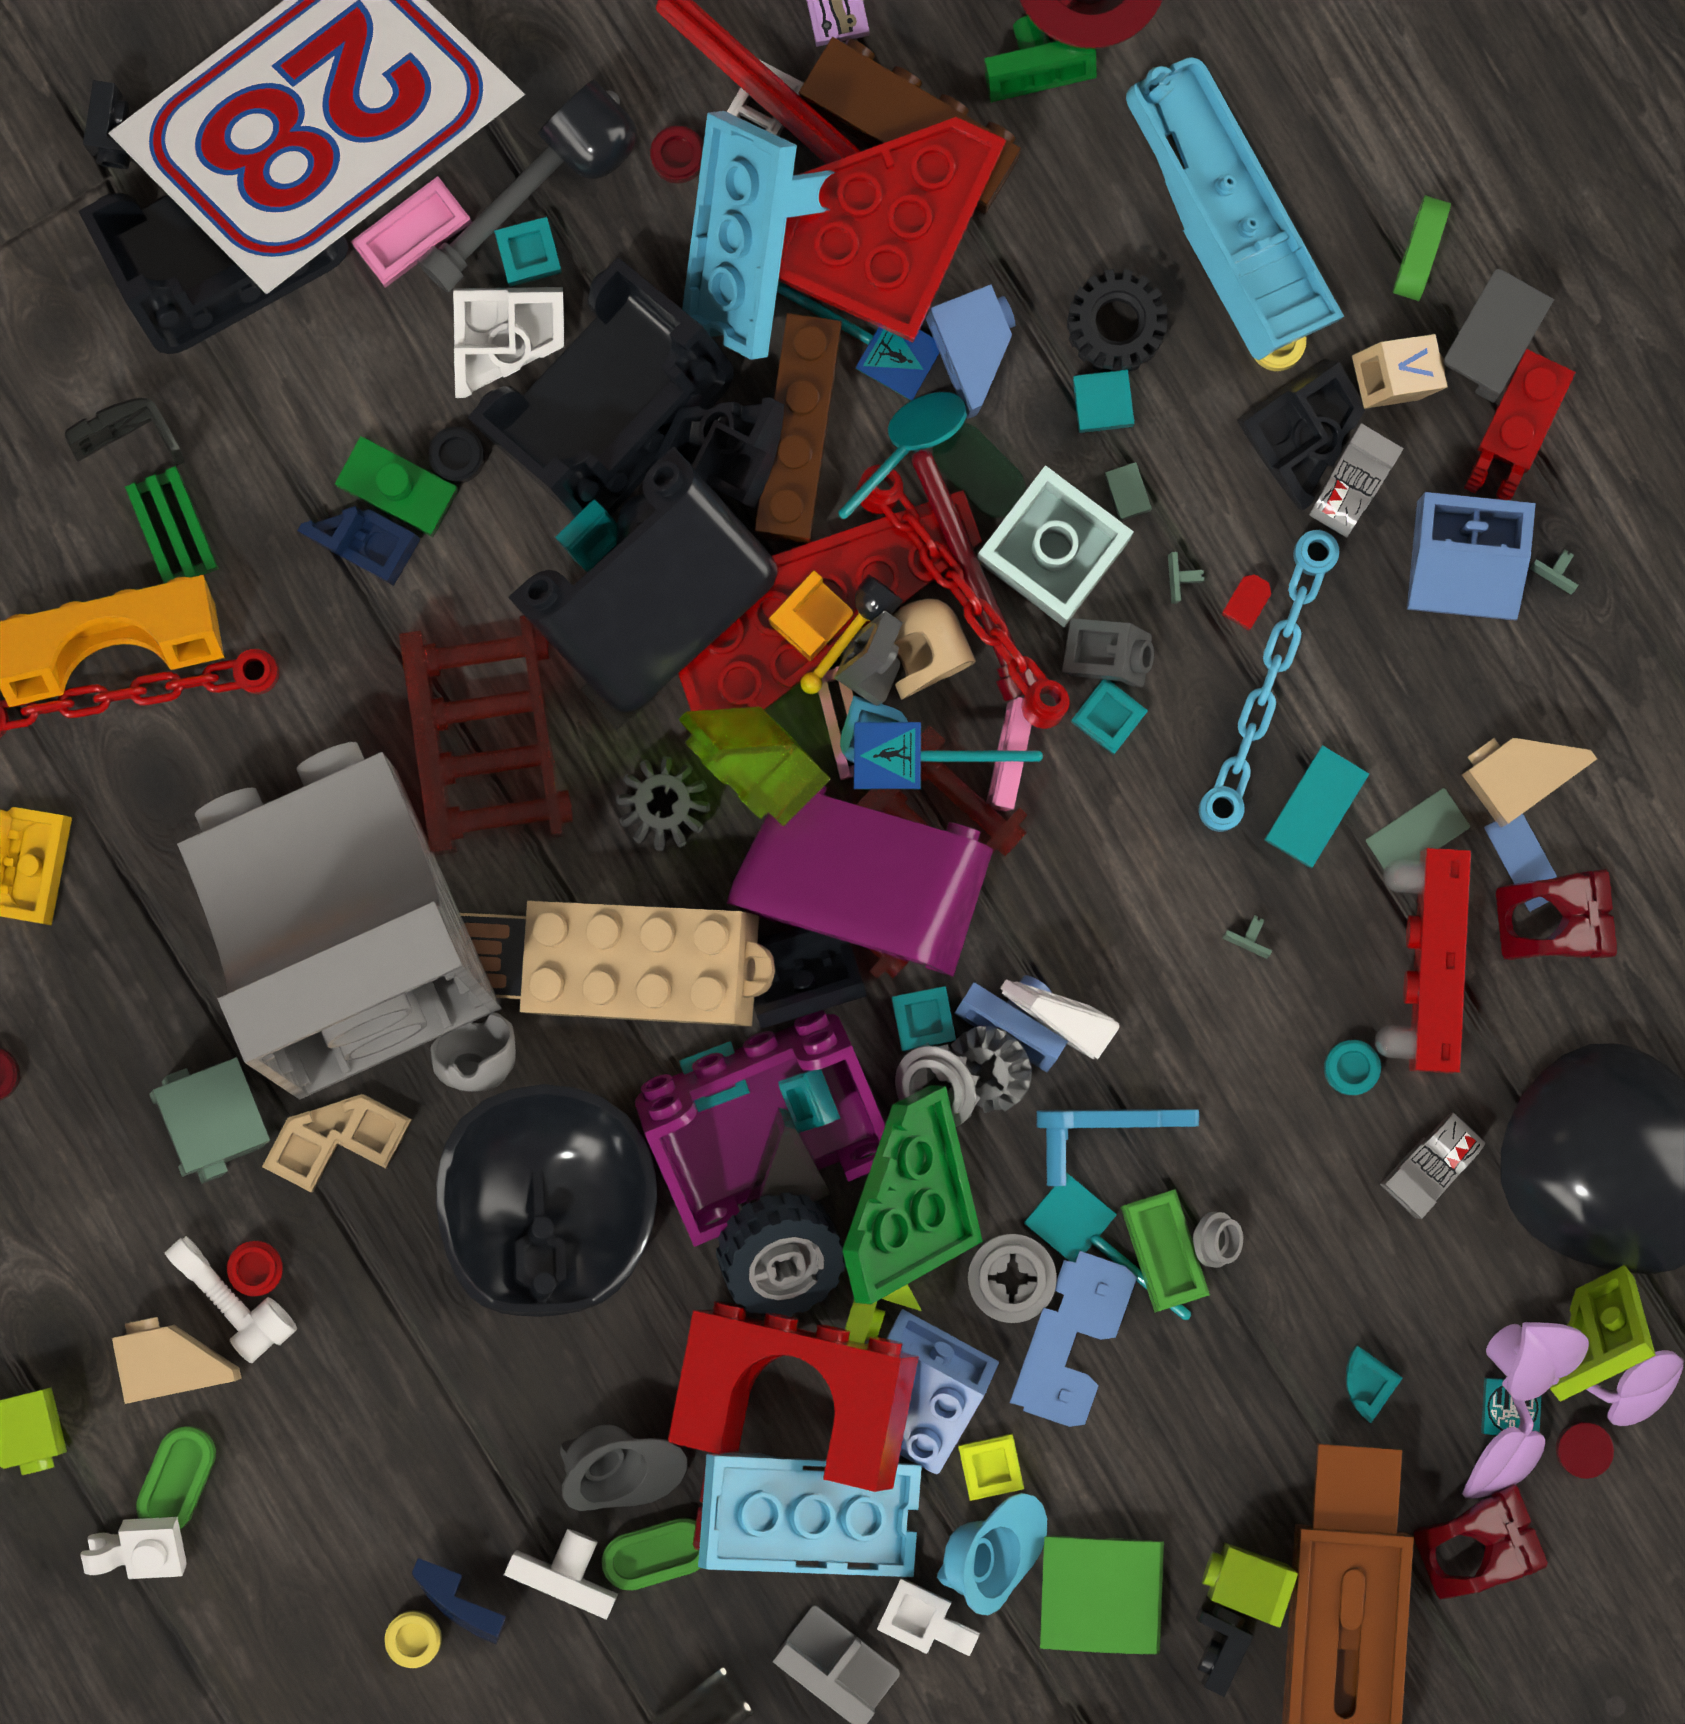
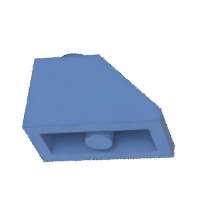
M992 285L930 308L926 317L927 324L955 392L965 403L967 419L978 415L1011 339L1012 333L1010 328L1015 327L1014 315L1005 296L997 298Z

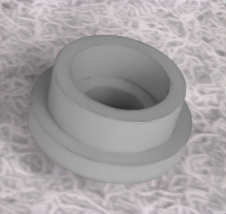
M1222 1212L1207 1213L1200 1220L1193 1234V1244L1198 1260L1203 1265L1214 1268L1234 1262L1240 1255L1243 1246V1232L1239 1223Z

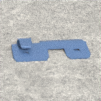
M1079 1251L1076 1262L1063 1261L1055 1291L1064 1295L1058 1312L1043 1308L1010 1403L1023 1406V1411L1069 1427L1085 1425L1099 1385L1088 1374L1067 1368L1065 1365L1077 1332L1100 1340L1116 1338L1137 1279L1126 1266Z

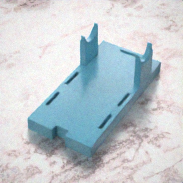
M726 111L707 113L682 310L701 324L711 337L724 335V346L751 360L768 357L787 218L830 210L820 205L819 191L825 179L835 172L829 170L793 176L797 145Z
M732 1452L706 1454L698 1567L708 1570L914 1577L917 1532L907 1530L908 1510H918L921 1465L898 1463L894 1488L873 1492L823 1480L824 1471L803 1470V1466L825 1467L826 1459L784 1458L761 1453ZM793 1560L819 1562L818 1566L796 1565V1561ZM844 1562L870 1563V1568L847 1567L848 1563Z

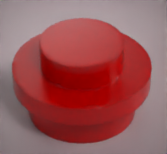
M249 1241L243 1243L229 1257L227 1263L228 1278L232 1286L244 1295H265L275 1289L282 1278L283 1262L281 1256L273 1246L266 1242Z

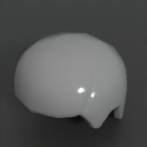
M492 1012L484 1023L471 1022L437 1037L430 1048L434 1073L441 1082L461 1091H487L498 1087L511 1072L515 1063L516 1049L512 1023L499 1013Z

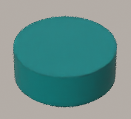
M1347 1040L1338 1043L1328 1052L1324 1062V1074L1327 1082L1334 1090L1345 1095H1360L1369 1091L1377 1083L1381 1073V1063L1378 1054L1370 1045L1359 1040Z

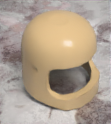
M938 599L918 600L899 608L892 614V616L903 622L894 644L899 646L897 655L906 673V677L895 684L901 700L968 668L976 662L956 614L946 603Z

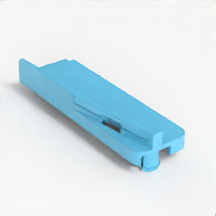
M1191 57L1176 62L1169 68L1158 66L1149 70L1144 80L1135 83L1127 91L1126 101L1128 107L1158 160L1166 186L1183 224V232L1252 357L1257 360L1263 359L1275 350L1344 317L1204 63L1199 59ZM1171 133L1185 169L1182 168L1166 139Z

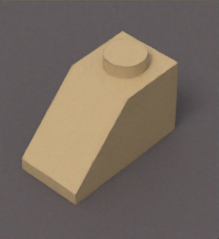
M1493 738L1467 757L1473 764V767L1464 772L1462 776L1498 825L1503 827L1593 763L1597 758L1591 750L1518 738H1512L1500 746L1496 739Z
M158 1317L126 1323L127 1335L112 1338L125 1404L242 1379L238 1366L176 1325L160 1328Z

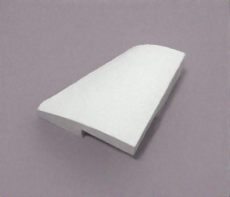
M563 287L453 289L455 398H466L472 395L473 391L502 376L505 378L539 357L544 358L564 347Z

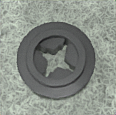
M977 1026L965 1031L951 1044V1052L957 1057H967L966 1066L971 1075L979 1076L982 1071L979 1064H983L994 1056L997 1057L993 1063L995 1067L992 1071L996 1078L992 1077L987 1082L981 1083L979 1081L981 1077L979 1076L975 1085L976 1094L980 1097L976 1105L982 1107L984 1113L1002 1109L1006 1111L1026 1095L1032 1077L1031 1063L1024 1047L1010 1033L993 1026Z

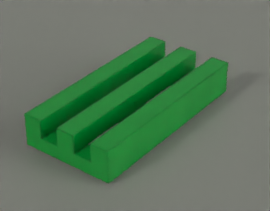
M176 466L166 469V472L156 476L154 474L145 478V481L138 484L132 483L125 486L164 584L177 577L191 578L206 575L219 569ZM169 484L172 485L203 563L193 566L163 493L162 487ZM151 492L182 568V571L176 574L173 573L142 495Z

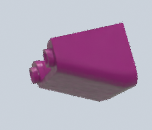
M795 777L793 786L781 785L732 883L726 904L742 912L758 915L761 919L774 923L778 921L792 927H800L883 952L901 960L926 965L925 968L954 976L993 852L992 848L978 842L980 831L949 822L946 831L827 797L824 796L827 789L826 786Z

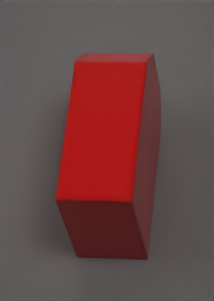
M1255 574L1243 577L1221 615L1250 631L1272 594L1269 582Z

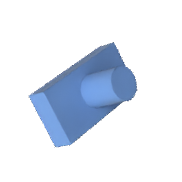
M1025 975L1020 983L1051 993V990L1044 983L1034 977ZM975 982L954 1013L974 1027L993 1026L1010 1033L1024 1047L1030 1062L1045 1072L1049 1071L1068 1043L1067 1040L1035 1021L1033 1017L1010 999L1006 1003Z

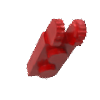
M1525 350L1477 448L1480 454L1471 470L1464 489L1476 493L1478 488L1482 487L1488 475V468L1492 459L1495 458L1511 466L1506 478L1501 482L1496 492V499L1511 501L1523 474L1527 473L1532 466L1576 373L1575 371L1533 351Z

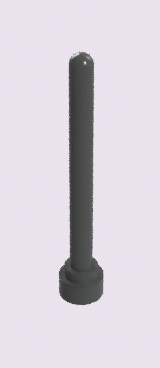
M606 91L620 104L619 96L614 91ZM548 146L450 245L444 242L438 249L432 246L417 261L418 265L442 290L449 293L464 278L461 272L468 266L465 260L564 160Z

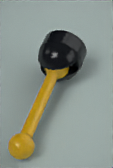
M868 574L858 586L855 594V606L859 614L814 672L806 673L801 678L802 690L808 694L819 692L822 688V678L866 621L874 620L884 611L891 615L894 614L903 600L875 577Z

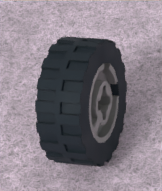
M780 1193L777 1196H770L769 1194L760 1197V1200L752 1204L749 1202L741 1207L742 1210L738 1214L730 1217L725 1230H721L718 1237L720 1244L716 1248V1257L732 1298L737 1304L741 1303L747 1312L751 1314L754 1312L759 1313L761 1317H765L766 1313L792 1316L793 1313L799 1311L803 1313L811 1309V1306L818 1301L821 1303L827 1298L829 1291L832 1288H836L840 1282L839 1276L841 1272H844L846 1264L842 1251L844 1245L830 1214L826 1213L824 1206L818 1201L813 1202L809 1196L802 1194L799 1196L791 1195V1193Z

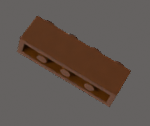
M832 37L798 94L829 123L870 147H875L954 117H958L1006 139V145L976 207V210L986 215L1019 160L1021 148L1014 144L1016 137L996 123L988 122L986 126H983L967 116L969 109L958 100L946 94H941L939 99L920 89L922 85L921 80L909 71L898 66H894L893 70L890 71L873 61L875 54L858 41L848 38L844 44Z
M787 313L774 400L784 404V417L774 463L764 491L759 499L755 526L756 539L800 546L811 543L842 334V321Z

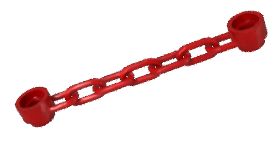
M881 465L871 466L864 471L858 482L856 492ZM893 469L883 479L889 484L890 489L881 490L876 487L860 505L869 512L875 514L884 513L894 527L906 532L920 550V560L939 585L949 588L964 607V617L985 644L994 646L1008 664V673L1011 679L1024 694L1021 709L1025 719L1037 728L1048 729L1056 726L1063 719L1069 708L1070 699L1066 689L1058 682L1047 679L1031 658L1022 656L1009 639L1008 628L1000 616L986 600L976 596L963 579V570L949 550L942 543L934 541L921 525L917 509L903 492L902 478ZM898 501L909 512L902 515L901 521L892 511ZM938 551L953 569L946 572L945 578L930 560L937 557ZM982 608L998 627L991 629L989 635L975 619V617L981 615ZM1027 667L1038 679L1030 688L1019 676V674L1026 672ZM1040 694L1051 695L1055 699L1056 705L1048 706L1044 704L1040 699Z
M249 649L241 653L237 659L208 665L202 674L198 676L180 678L174 672H160L137 677L131 682L129 688L108 691L100 684L69 688L64 690L63 695L58 696L56 701L39 704L35 702L21 704L26 706L21 708L20 713L28 717L9 721V714L6 709L9 706L6 700H1L0 738L7 730L32 725L40 714L59 711L67 718L90 716L104 712L111 702L132 699L138 705L158 704L177 699L181 695L182 690L187 688L204 686L213 693L243 689L251 694H264L276 685L279 679V666L276 660L266 651ZM252 661H260L264 665V674L258 680H249L245 674L247 665ZM233 668L235 682L213 684L218 682L219 676L211 674L212 672ZM172 680L165 684L167 690H174L171 693L140 697L147 693V689L142 686L138 687L139 685ZM98 692V694L93 696V701L101 703L100 705L69 710L74 707L75 702L67 699L68 697Z

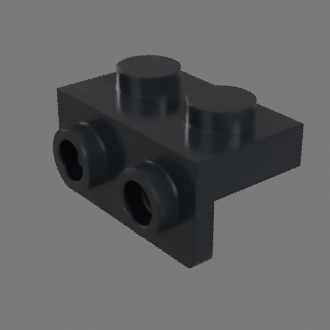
M800 927L758 938L757 944L763 945L771 952L774 957L775 966L774 978L768 991L754 997L753 1005L761 1029L867 996L849 942Z

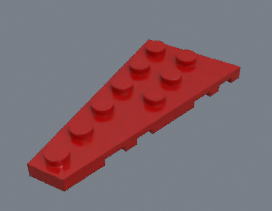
M962 490L950 494L973 549H976L981 545L982 541L965 492ZM927 502L915 506L919 513L921 525L934 541L942 543L951 553L930 503ZM904 510L895 513V515L901 521L902 515L909 512ZM883 517L772 556L777 564V577L770 590L678 673L706 754L797 686L806 673L814 672L859 614L855 606V594L858 586L868 574L875 577L903 600L900 606L935 580L921 562L920 550L905 531L898 530L887 517ZM939 551L935 559H930L941 574L951 568ZM815 570L823 578V583L853 610V616L810 662L770 625L769 618ZM866 621L862 628L869 624L871 621Z

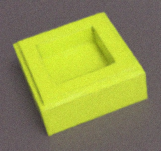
M1013 1434L958 1445L970 1501L1024 1489Z

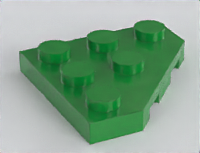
M930 1085L892 1105L842 1250L855 1303L873 1304L983 1242L946 1086Z

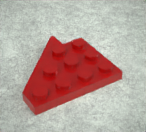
M954 117L801 173L808 174L829 170L835 172L825 179L819 191L820 205L830 210L787 218L778 281L914 343L1006 145V139L958 117Z

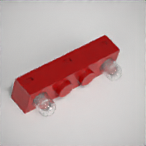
M1426 848L1420 851V861L1394 860L1384 870L1383 879L1390 890L1398 893L1418 894L1417 916H1408L1406 928V947L1415 949L1414 971L1406 970L1403 986L1404 1003L1412 1004L1411 1026L1387 1025L1381 1028L1375 1037L1376 1049L1384 1057L1410 1059L1409 1071L1460 1073L1471 851Z

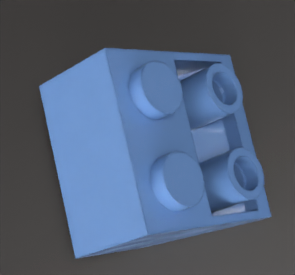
M1425 492L1417 501L1407 610L1516 621L1519 615L1531 558L1536 503Z

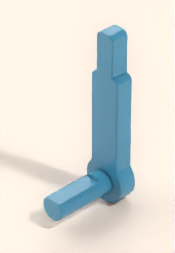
M1199 1109L1038 1110L1037 1128H1046L1047 1186H1066V1140H1068V1128L1199 1126Z

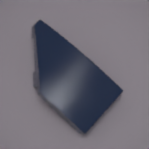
M356 506L342 510L343 514L316 523L313 521L301 523L297 531L392 586L395 585L420 541V538L413 532L370 509L361 511Z
M418 1558L412 1571V1576L428 1598L453 1622L476 1636L497 1645L505 1625L506 1616L457 1598L456 1594L462 1582V1575Z

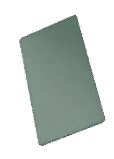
M1443 788L1367 838L1366 843L1388 876L1394 879L1420 862V851L1426 848H1441L1468 830L1470 825L1447 790Z

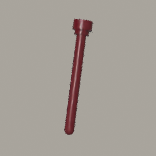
M925 449L916 451L912 456L913 467L952 556L963 570V579L976 596L986 600L1006 624L932 453ZM982 608V613L979 617L986 633L989 635L991 629L998 627ZM1008 629V637H1009V639L1013 642V644L1015 645V642H1014V640H1013V638H1012V636H1011V633H1010V631H1009V629ZM992 646L1001 665L996 669L1000 679L996 680V684L1004 702L1024 695L1011 679L1008 673V664ZM1028 667L1025 673L1019 674L1029 688L1038 681Z

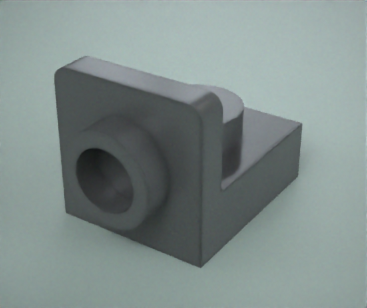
M884 611L863 627L849 643L834 679L874 705L879 706L887 699L900 668V661L896 658L899 646L894 644L903 622Z
M1071 618L1062 672L1072 677L1117 680L1131 687H1143L1146 673L1151 670L1154 661L1152 636L1131 623Z

